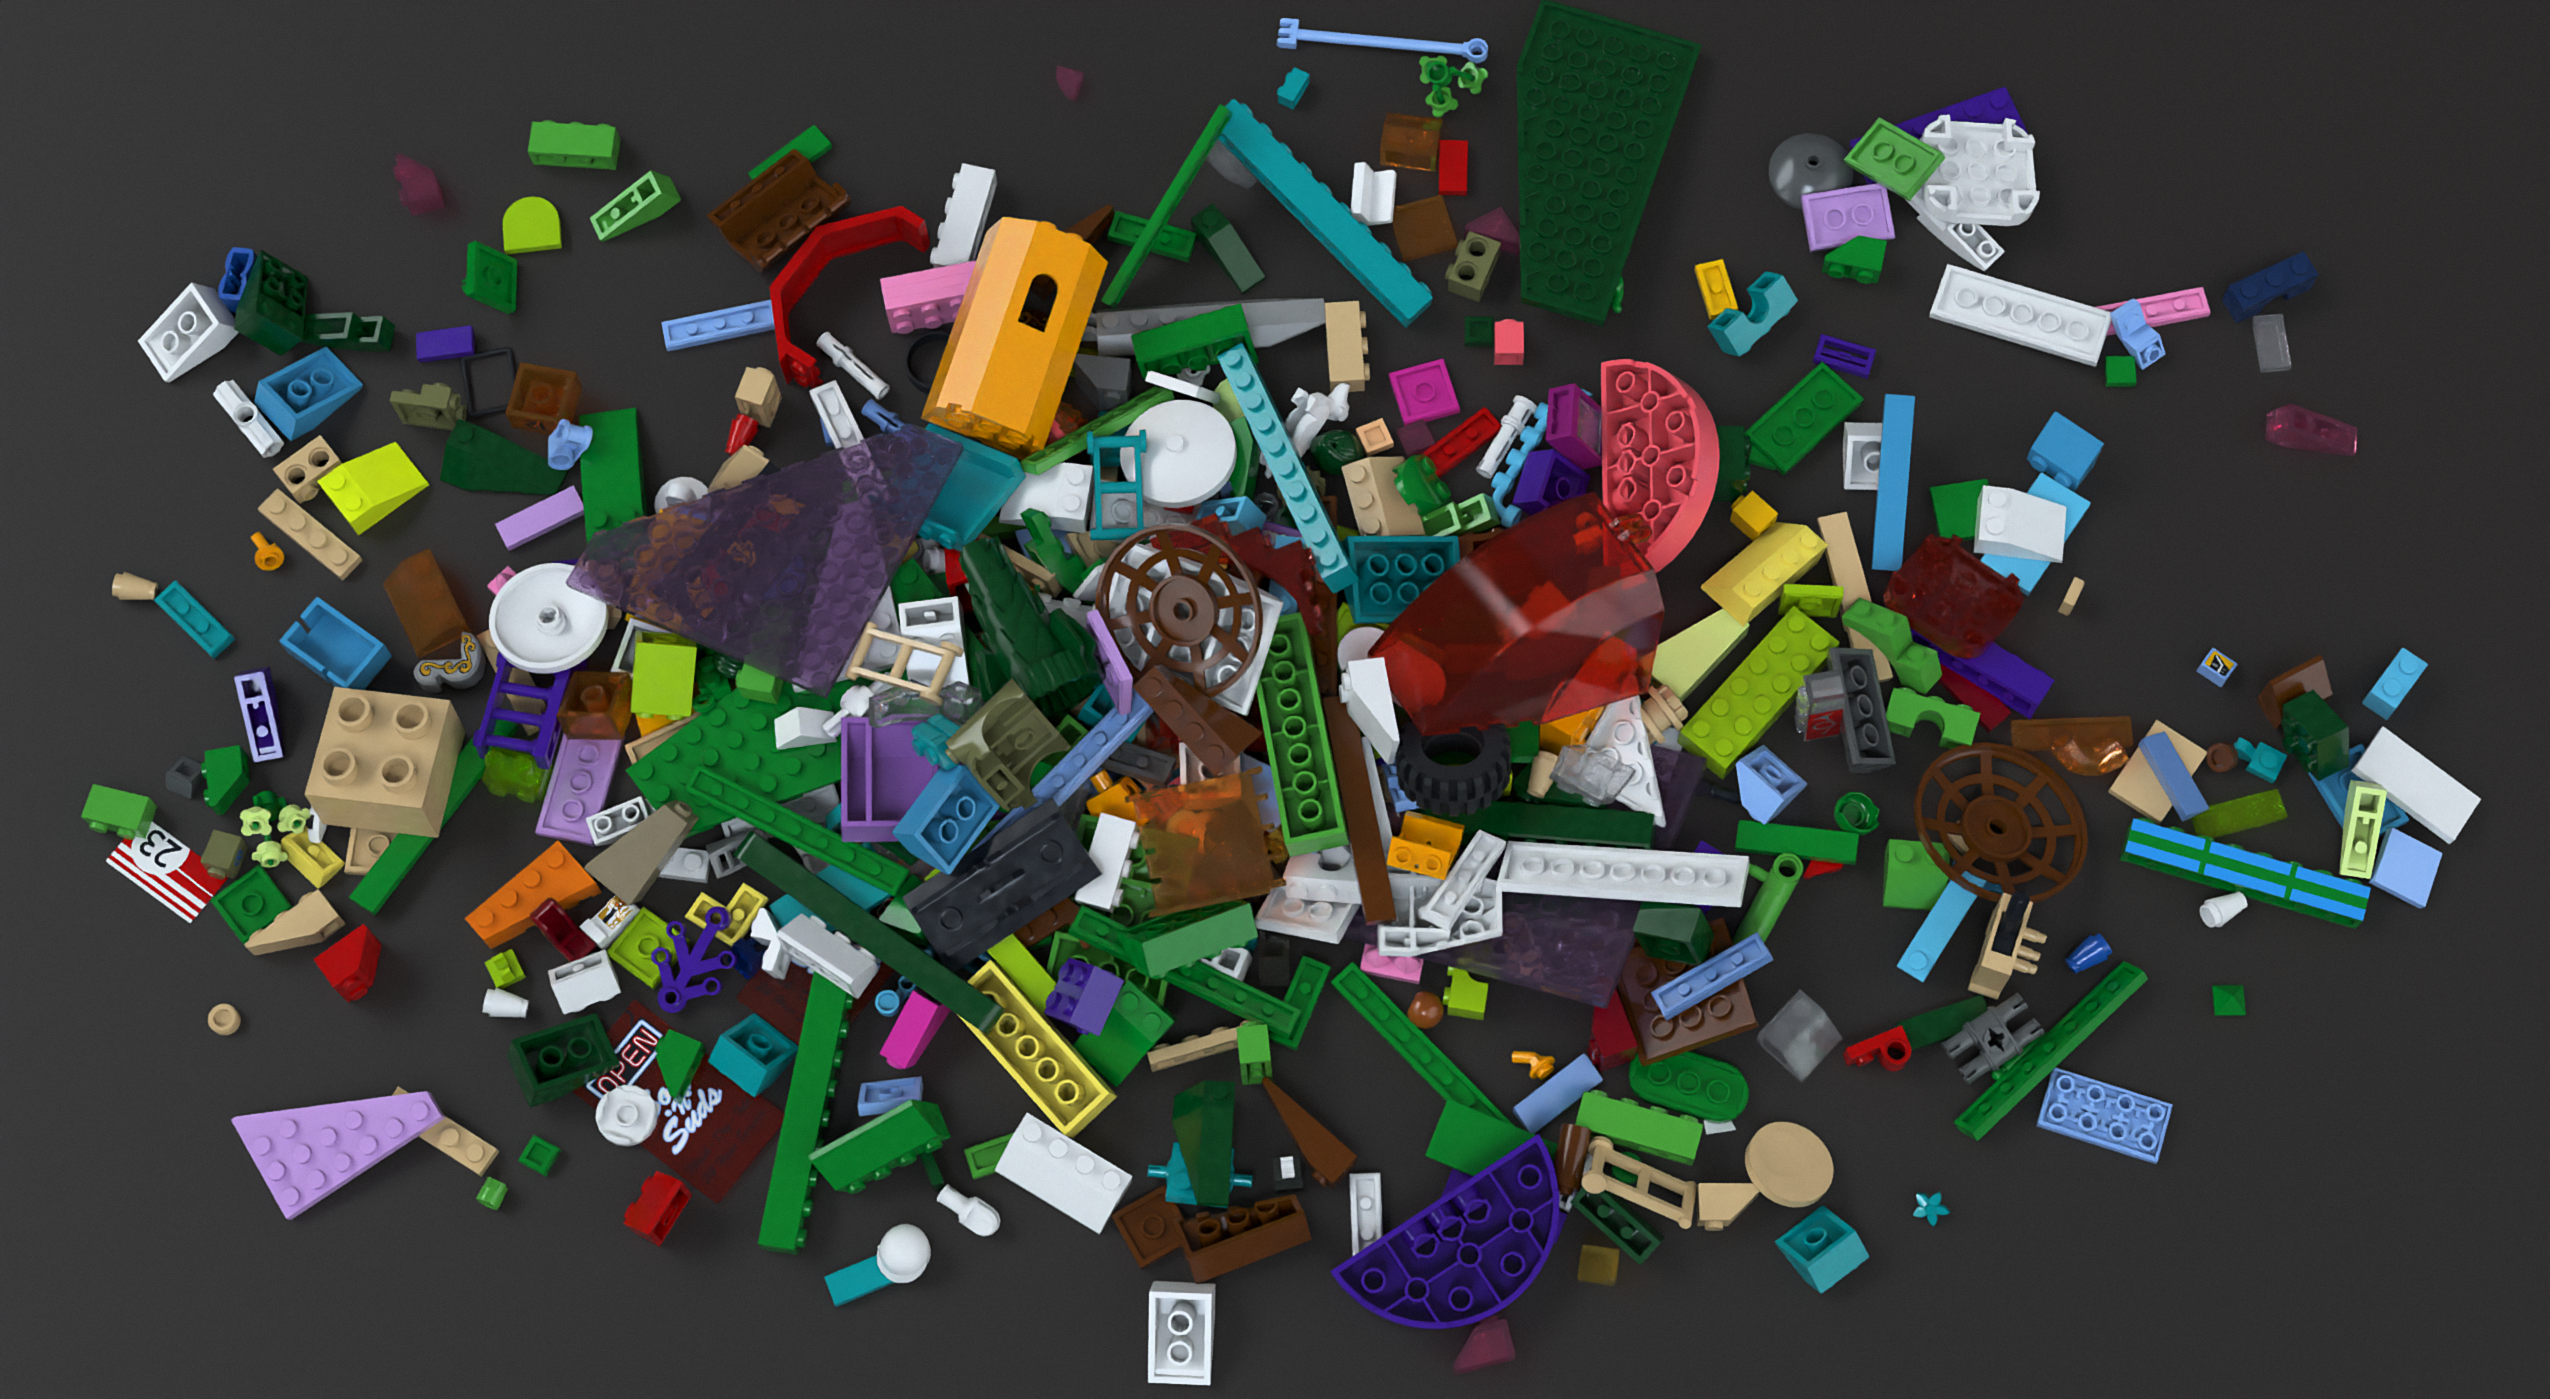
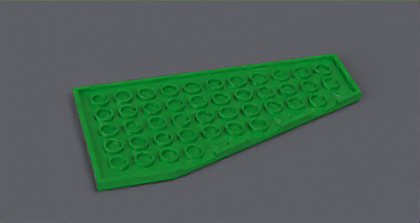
M913 558L888 576L899 626L898 604L944 598ZM966 624L965 634L971 692L939 696L944 701L942 706H935L921 699H911L909 690L895 687L879 701L881 706L876 717H932L939 713L945 717L962 716L963 726L985 705L979 690L977 660L975 656L976 652L985 648ZM803 638L795 645L793 655H791L778 704L743 698L739 689L736 688L732 693L718 701L713 709L702 713L626 769V772L656 811L664 804L676 799L685 802L692 808V813L699 817L686 838L713 829L715 825L736 818L684 791L697 764L780 805L801 798L803 794L841 781V733L836 737L837 742L778 750L776 748L774 720L797 707L831 711L835 715L842 709L840 701L847 690L856 685L869 687L875 681L859 676L856 678V681L848 679L795 693L792 683L805 639ZM892 668L886 669V670H883V671H879V672H877V673H880V674H884L885 672H889V673H890L891 670H892ZM905 668L901 679L908 681L907 670Z

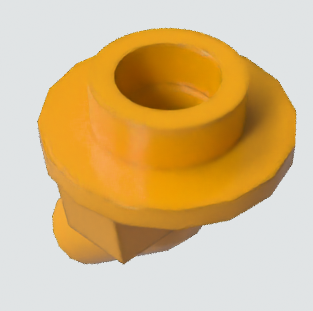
M260 531L253 534L250 538L258 548L254 556L255 564L260 569L266 571L275 570L280 567L284 560V554L280 547L275 543L269 545Z
M1513 1051L1512 1053L1513 1063L1531 1065L1529 1076L1532 1079L1538 1077L1544 1079L1554 1070L1553 1064L1555 1059L1553 1056H1540L1536 1052Z

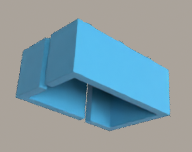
M316 597L300 616L311 630L309 634H307L300 623L295 621L279 640L288 654L327 682L332 683L334 687L364 690L392 657L382 642L319 597Z

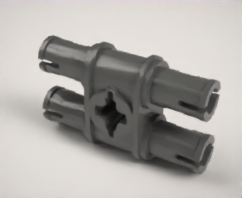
M2017 992L1997 1007H1987L1986 1012L1971 1022H1965L1964 1026H1962V1031L1941 1043L1944 1050L1947 1049L1946 1054L1952 1060L1972 1045L1977 1046L1980 1050L1979 1056L1963 1067L1958 1068L1959 1074L1964 1075L1962 1078L1968 1085L1972 1084L1973 1081L1989 1070L1992 1072L1998 1071L1999 1066L2016 1055L2020 1056L2023 1052V1047L2045 1034L2042 1028H2038L2040 1024L2035 1018H2032L2013 1033L2007 1029V1021L2028 1009L2026 1002H2021L2024 999ZM1990 1033L1998 1035L1995 1037V1045L1988 1043L1991 1040Z

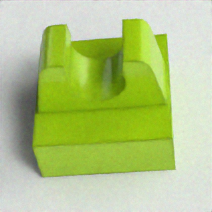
M513 949L504 953L501 952L484 962L495 986L499 989H504L526 978Z

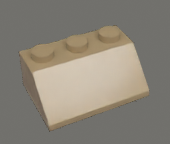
M1403 456L1367 457L1341 466L1360 536H1426L1421 516L1418 515V508L1415 503L1408 505L1394 483V479L1398 475L1392 470L1405 461Z

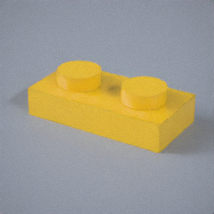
M1723 259L1695 265L1694 271L1709 319H1716L1726 308L1738 311Z

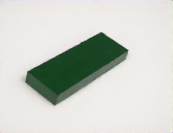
M1979 995L1897 1022L1895 1026L1902 1025L1911 1050L1915 1051L1950 1039L1963 1030L1962 1026H1964L1965 1022H1971L1986 1012L1987 1005L1983 995Z

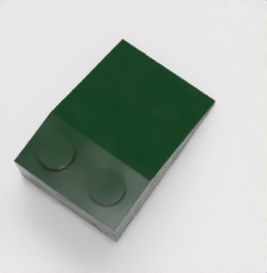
M597 1013L512 1039L507 1053V1059L530 1108L559 1099L620 1065Z

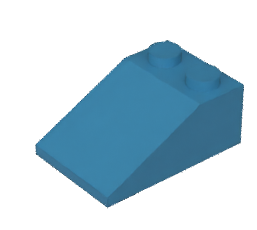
M324 347L258 381L254 404L292 441L316 428L361 390L363 384L327 347Z

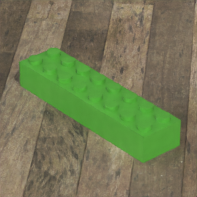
M1303 612L1280 616L1256 691L1285 846L1290 857L1349 845V838L1308 625Z

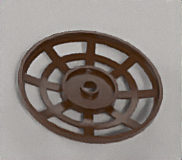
M1181 523L1157 524L1142 529L1126 538L1114 549L1105 562L1098 580L1095 610L1099 611L1133 677L1134 684L1153 666L1161 664L1175 671L1193 672L1194 688L1211 698L1230 688L1243 677L1259 649L1263 627V612L1260 595L1253 576L1245 562L1226 542L1209 531L1193 525ZM1168 532H1189L1202 536L1213 543L1208 555L1193 549L1174 548ZM1156 534L1163 551L1149 557L1138 569L1121 561L1126 553L1137 543ZM1222 551L1239 568L1250 592L1238 594L1231 577L1218 564ZM1178 557L1192 558L1204 563L1198 576L1183 573ZM1166 559L1171 577L1159 583L1146 575L1155 564ZM1213 571L1222 579L1230 595L1216 597L1214 591L1208 585ZM1115 572L1131 580L1127 593V615L1110 619L1109 592L1112 578ZM1141 585L1152 592L1149 610L1137 613V595ZM1181 602L1189 607L1190 614L1188 618L1183 617L1179 612V604ZM1253 604L1255 632L1252 646L1248 652L1237 639L1242 624L1241 606ZM1233 607V625L1229 634L1218 625L1219 609ZM1152 622L1155 630L1162 637L1157 648L1148 640L1140 624ZM1131 627L1138 644L1150 656V659L1141 671L1124 654L1116 639L1114 630ZM1212 635L1224 646L1214 656L1203 660L1201 642ZM1173 645L1189 646L1192 662L1178 661L1166 655ZM1231 651L1242 662L1241 666L1228 679L1215 686L1206 688L1205 669L1220 663Z
M1989 742L1972 743L1971 746L1961 745L1943 753L1932 762L1920 779L1914 799V820L1919 838L1936 866L1963 889L1981 898L1998 903L2002 896L2001 894L1985 890L1969 882L1961 875L1967 871L1977 878L1993 884H1999L2003 893L2012 895L2016 892L2013 885L2027 883L2042 874L2057 884L2041 894L2028 896L2031 902L2037 903L2059 894L2073 881L2080 871L2086 857L2088 845L2087 824L2083 811L2074 793L2065 781L2038 758L2020 749L2003 744ZM1979 757L1980 774L1965 776L1956 780L1953 784L1941 771L1944 766L1956 760ZM1992 758L2015 763L2029 770L2036 777L2025 788L2009 778L1992 774ZM1932 778L1944 792L1937 805L1936 820L1922 816L1921 809L1923 794ZM1981 784L1982 796L1974 799L1971 803L1958 792L1967 786ZM2046 784L2062 802L2069 815L2071 824L2053 825L2047 809L2036 797L2037 793ZM1993 785L2006 788L2019 796L2012 802L2007 798L1994 795ZM1949 800L1963 812L1960 824L1945 822V812ZM2028 804L2039 816L2043 827H2031L2030 821L2023 811ZM1990 824H1994L2001 829L2002 834L1994 833L1990 828ZM1926 829L1938 832L1944 848L1956 862L1952 867L1942 859L1934 848ZM1947 834L1962 836L1969 848L1962 857L1953 847ZM2074 836L2073 859L2066 874H2063L2049 866L2055 854L2056 838ZM2032 839H2046L2045 852L2041 861L2026 851ZM1978 857L1994 863L1997 876L1985 873L1973 867L1972 864ZM2019 859L2032 868L2031 871L2023 875L2010 877L2007 863Z

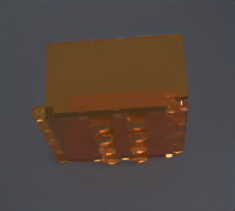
M1262 766L1148 789L1125 796L1126 803H1134L1137 820L1149 819L1148 824L1138 826L1143 850L1155 848L1156 852L1145 855L1149 879L1161 877L1162 883L1151 885L1155 907L1149 911L1150 918L1268 894L1276 887L1287 885L1286 879L1274 881L1270 861L1281 859L1280 852L1268 854L1264 831L1275 829L1274 822L1262 825L1257 802L1269 799L1268 793L1256 795L1252 774L1256 775L1263 772Z

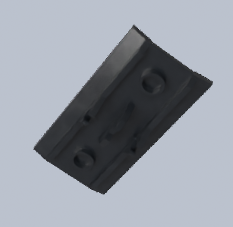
M1051 798L962 857L950 875L939 872L903 896L902 899L941 961L948 969L955 972L1102 875V872L1065 819L1054 798Z

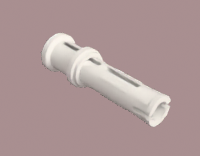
M1515 396L1513 400L1514 405L1510 412L1501 419V429L1485 453L1482 461L1476 467V471L1483 477L1490 479L1493 477L1517 435L1522 433L1530 415L1535 414L1537 406L1531 400L1523 396Z

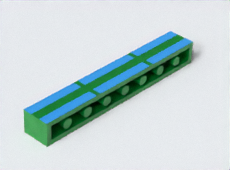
M2133 818L2128 826L2119 859L2230 893L2239 891L2247 898L2356 929L2363 922L2371 887L2364 886L2361 881L2347 878L2343 880L2333 877L2331 872L2325 870L2312 871L2303 868V865L2298 862H2282L2275 860L2272 855L2258 852L2254 854L2244 851L2243 847L2236 844L2223 845L2216 843L2209 836L2198 835L2196 837L2189 835L2181 828L2158 826L2153 820L2147 818Z

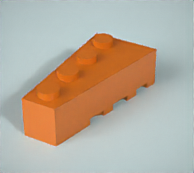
M556 841L464 919L490 949H493L534 926L535 924L530 920V913L547 897H552L564 910H569L579 905L580 901L590 896L595 897L601 894L602 891L559 841Z

